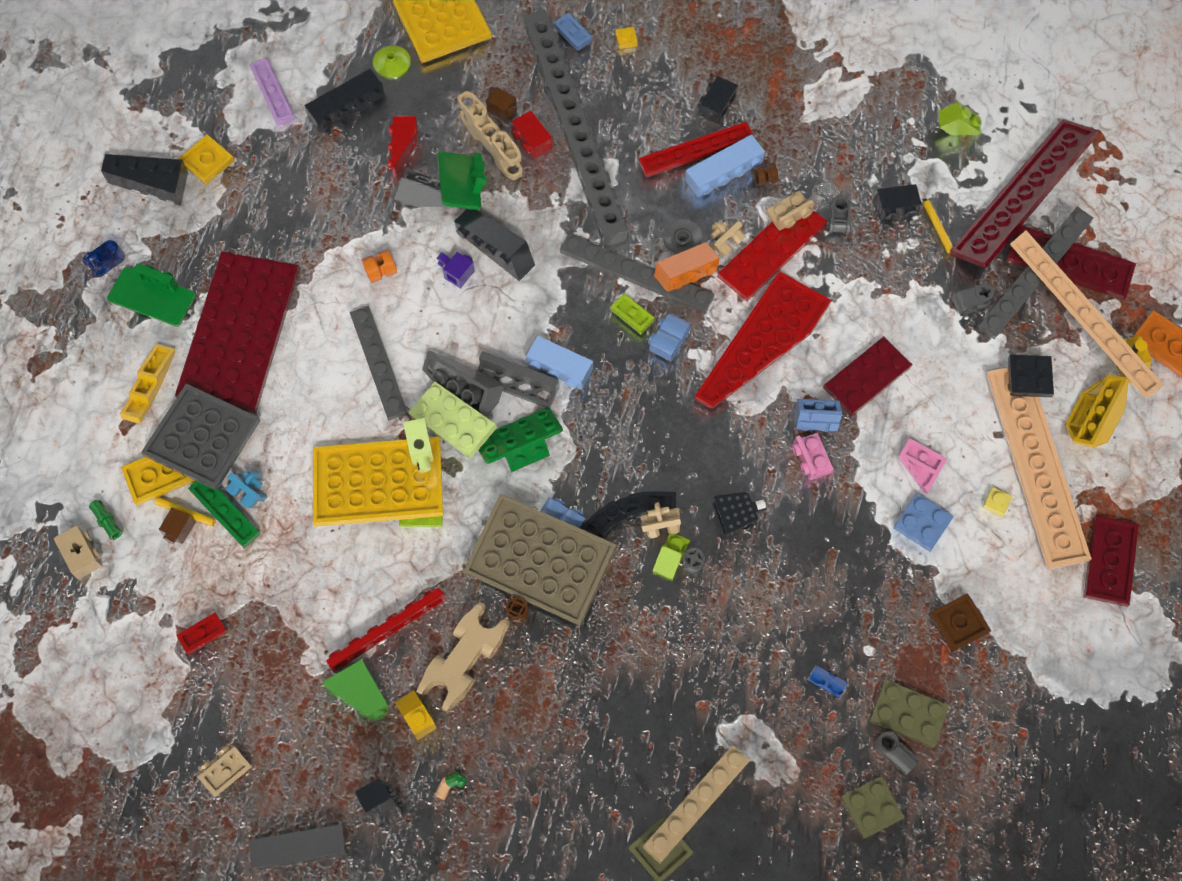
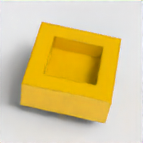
M634 27L615 29L619 49L637 47Z

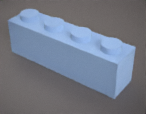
M750 135L687 169L685 181L697 198L702 195H708L718 186H724L731 179L741 177L746 171L760 166L763 163L765 151L753 135Z

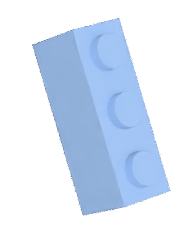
M537 336L526 355L527 365L535 371L540 370L547 373L550 377L560 379L571 388L577 387L582 390L593 371L592 360L540 336Z

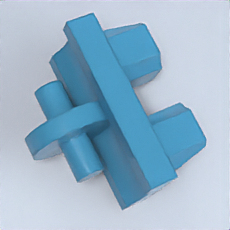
M245 471L243 476L230 472L227 476L230 482L225 490L233 496H238L243 490L246 494L240 502L246 508L252 509L258 501L264 502L267 498L258 489L263 485L259 481L261 474L258 471L252 473Z

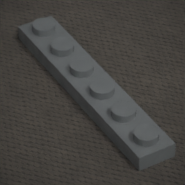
M369 306L349 312L388 421L407 415V409Z

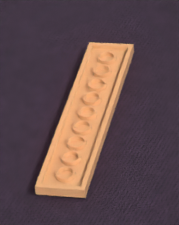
M1008 368L988 371L986 374L1047 569L1089 562L1091 560L1089 549L1039 397L1010 396Z

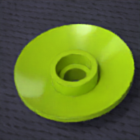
M394 45L381 48L373 58L375 71L385 78H398L404 75L411 65L409 53L404 48Z

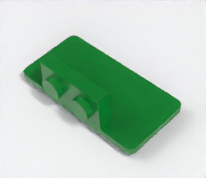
M438 152L437 161L441 203L449 207L480 210L482 205L481 190L487 183L482 153L474 152L473 156Z
M138 263L134 269L129 267L123 268L107 296V300L110 303L175 327L181 325L196 298L194 291L178 286L171 273L167 271L160 272L148 264L144 266Z
M550 408L540 409L536 413L496 429L478 451L486 464L505 457L510 471L514 472L550 456L545 439L561 433L563 428Z

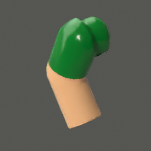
M454 772L445 776L441 780L434 796L445 800L450 788L454 786L463 787L466 784V777L461 772Z

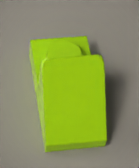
M669 534L665 545L660 550L653 572L673 580L684 553L690 544V540L677 534Z

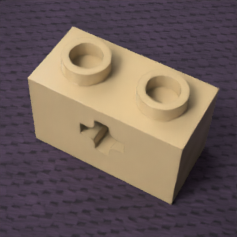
M76 525L53 538L71 573L78 580L102 567L99 559L102 557L97 548H92L89 542L92 541V538L86 529L82 531Z

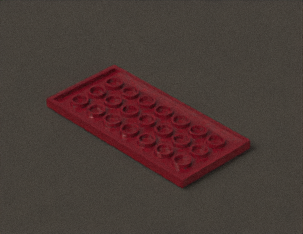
M221 251L175 392L176 398L185 384H188L246 412L257 413L300 271L299 265Z

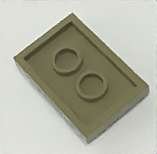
M885 679L869 722L934 749L949 705Z

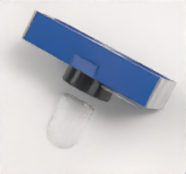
M833 663L829 671L815 665L808 678V681L841 698L849 684L837 677L840 669L838 663Z

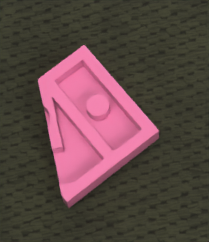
M910 438L898 457L926 494H928L947 460L946 457Z

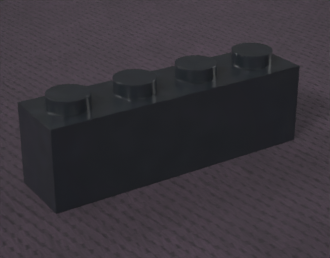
M370 68L304 106L307 116L317 130L321 132L340 120L346 119L354 112L364 109L370 103L380 100L385 96L383 84Z
M381 777L355 791L365 813L377 826L403 813L400 808L403 802L399 794L390 785L389 781L384 782Z

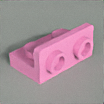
M818 433L803 438L800 435L795 437L792 449L795 456H799L801 471L804 475H807L809 481L833 473L834 469Z

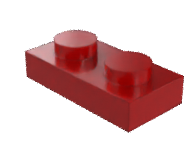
M215 612L176 636L186 654L190 655L228 632Z

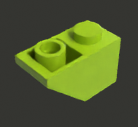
M956 102L938 111L940 128L948 134H981L982 121L980 116L973 113L960 102Z

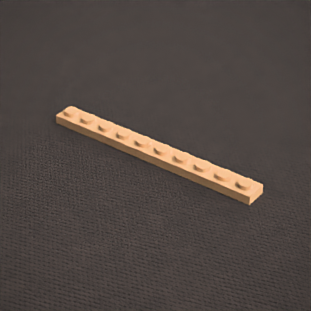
M1027 231L1023 232L1010 244L1146 399L1164 386Z

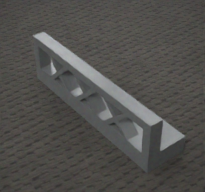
M482 351L477 371L483 372L484 368L491 370L494 374L492 378L497 381L507 376L512 379L513 384L504 386L503 392L545 408L551 407L559 390L558 379ZM528 384L532 391L527 393L520 392L518 386ZM546 391L551 393L546 402L539 399L537 393Z

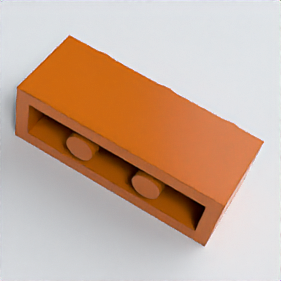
M705 242L657 262L654 277L667 292L680 289L686 284L696 282L700 278L717 272L720 257Z

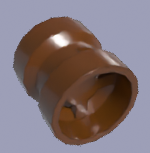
M769 163L765 167L761 165L754 167V177L758 186L765 185L766 182H778V170L775 163Z
M514 597L507 602L506 613L509 621L514 624H522L527 620L529 612L524 599Z

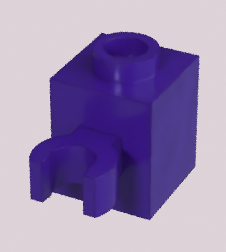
M441 252L437 257V260H439L438 265L443 268L444 279L460 289L475 272L474 262L466 254L462 255L456 252L450 259Z

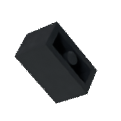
M717 76L714 82L709 83L705 97L701 96L698 102L699 116L719 125L737 96L738 85Z
M917 184L877 189L874 198L879 220H893L896 217L903 216L913 217L918 215L922 205Z

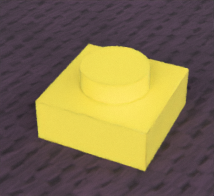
M992 487L983 508L1003 517L1012 495Z

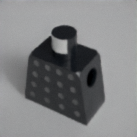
M748 492L713 497L712 505L725 540H729L756 526L758 521L757 514L766 511L764 500L759 499L752 502Z

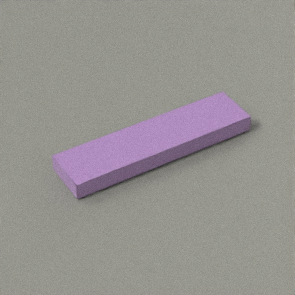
M266 57L249 64L277 126L295 120V116L268 58Z

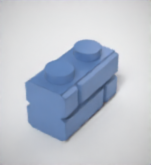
M797 399L794 411L795 429L802 431L821 430L823 432L838 431L839 422L842 417L840 401Z

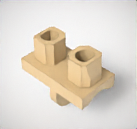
M725 221L722 224L718 222L712 224L713 232L710 234L711 237L715 239L719 236L720 238L710 247L714 251L716 250L722 257H725L733 249L726 242L728 238L735 245H738L746 237L740 229L742 226L740 221L736 222L727 231L725 228L728 224Z
M657 502L655 503L654 510H649L648 514L641 515L642 531L646 532L650 539L658 537L660 535L659 529L667 527L669 534L680 532L681 517L679 508L669 509V506L661 508L660 503Z

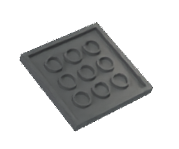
M185 384L141 451V454L217 491L260 423V418Z

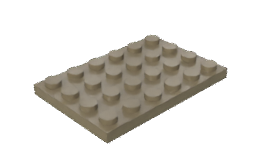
M499 494L463 572L581 626L617 549V545L503 494Z

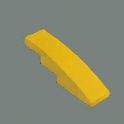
M155 344L137 372L138 379L130 389L129 400L120 412L121 419L141 424L160 390L175 354V349Z

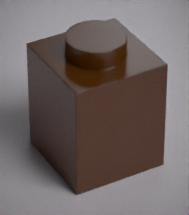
M496 87L486 99L487 111L506 122L517 111L516 97Z
M171 507L158 530L163 534V539L171 544L178 542L183 545L196 522L190 515Z

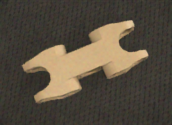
M465 91L460 94L458 102L462 109L460 111L461 120L476 140L481 141L493 156L495 165L507 178L515 181L523 176L522 166L519 163L521 162V152L506 132L498 128L487 114L484 104L473 93ZM465 98H471L473 104L465 106L462 101ZM515 165L519 171L515 174L509 173L508 168Z
M481 602L463 616L456 626L453 636L460 641L446 660L437 655L431 661L416 691L417 694L423 697L434 686L441 685L446 687L448 694L443 702L442 709L447 714L465 698L472 688L475 679L469 676L468 673L481 654L491 659L502 645L504 636L510 626V621L504 618L494 628H483L479 622L486 607Z

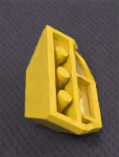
M1107 374L1103 377V380L1094 383L1081 393L1065 423V427L1074 444L1094 448L1109 442L1126 408L1129 382L1127 377Z

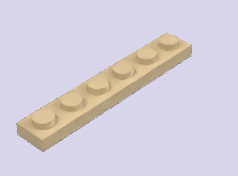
M732 745L645 843L643 848L661 863L750 760Z

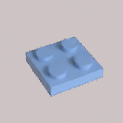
M917 493L893 529L931 552L954 516Z

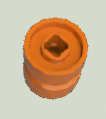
M388 249L377 252L376 257L370 255L361 259L371 284L381 280L383 275L389 277L397 273L395 263Z

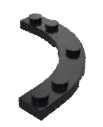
M639 492L630 494L628 497L617 501L613 500L595 512L581 529L603 538L608 531L619 523L636 516L648 514L649 510L655 509V503L657 502L660 503L661 508L668 506L669 509L676 508V492Z

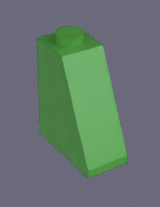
M362 659L322 682L328 692L370 721L382 719L387 715V711L390 710Z

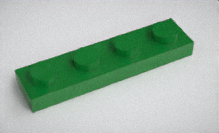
M197 481L188 488L244 549L261 535L219 489L216 491Z

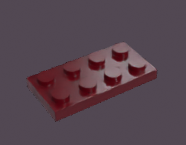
M883 336L826 382L823 389L834 400L840 401L841 407L852 417L911 369L913 364Z

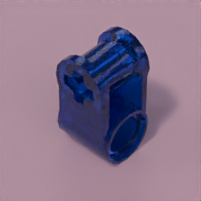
M108 240L87 253L82 261L84 265L92 270V275L95 278H99L115 266L121 264L124 261L125 254L115 241Z

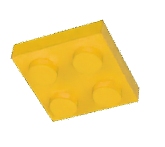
M208 134L178 158L183 160L187 170L205 185L210 183L235 161L234 157Z

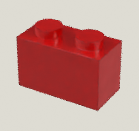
M531 110L511 121V134L516 141H520L524 152L530 154L533 159L553 148L552 136Z

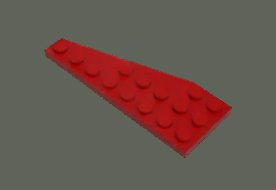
M779 271L696 393L694 399L710 409L715 408L810 336L829 308L832 300Z

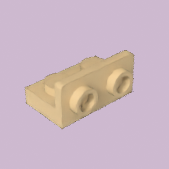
M797 191L766 209V214L780 231L784 228L792 227L797 220L810 216L814 201L812 199L807 201L802 193Z
M234 743L229 746L225 744L216 752L217 756L211 761L207 759L198 767L197 777L214 797L218 796L252 767Z

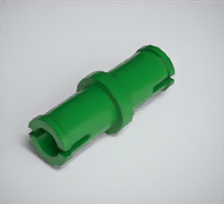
M101 500L91 502L89 509L97 518L99 527H103L110 540L118 539L123 532L115 523L113 514L107 511Z

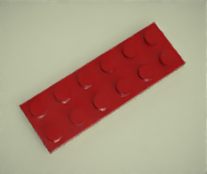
M812 210L811 215L807 218H801L792 227L784 228L780 231L771 222L718 273L717 277L748 302L826 226L827 220Z

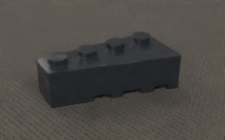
M114 154L104 155L101 172L107 183L128 190L140 191L141 194L147 196L148 194L153 195L160 200H169L181 206L188 176V170L183 160Z
M466 209L454 220L457 228L456 232L461 238L468 240L518 281L535 266L527 241L480 211Z

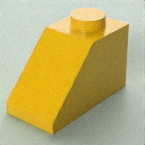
M414 690L395 702L417 740L437 729Z

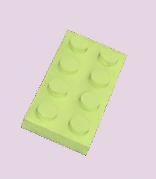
M436 382L430 386L408 412L415 420L425 418L426 427L469 459L474 456L497 428L495 423Z

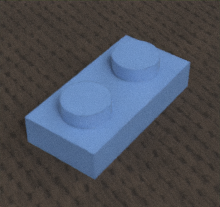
M569 13L554 22V28L577 51L592 42V36Z

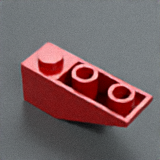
M393 116V122L389 124V135L392 136V141L388 142L389 153H391V158H388V169H392L393 177H397L418 144L416 116Z

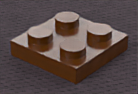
M968 593L929 614L952 653L991 632V629Z

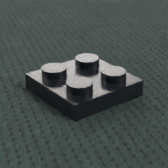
M1014 354L1008 356L1010 396L1053 397L1052 356Z

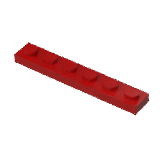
M746 121L640 157L638 162L647 178L717 154L744 138L753 135Z
M440 588L427 591L419 601H412L405 606V610L402 612L394 613L387 617L385 623L380 626L375 625L371 627L363 637L354 638L343 650L339 649L331 653L326 662L332 672L338 671L446 601Z

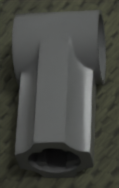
M884 732L874 741L876 752L884 755L905 775L919 761L911 751L899 742L898 737L892 732ZM883 738H886L890 741V749H886L883 747Z

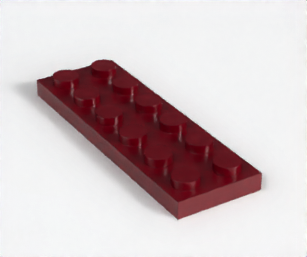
M1021 226L1015 233L1013 241L1023 232L1027 231L1043 248L1052 235ZM1073 243L1057 265L1074 284L1125 300L1136 263ZM1011 246L1006 262L1027 268L1028 264Z

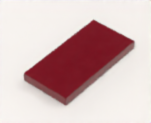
M1099 515L1093 517L1089 549L1091 560L1087 565L1084 598L1123 607L1130 606L1139 524Z

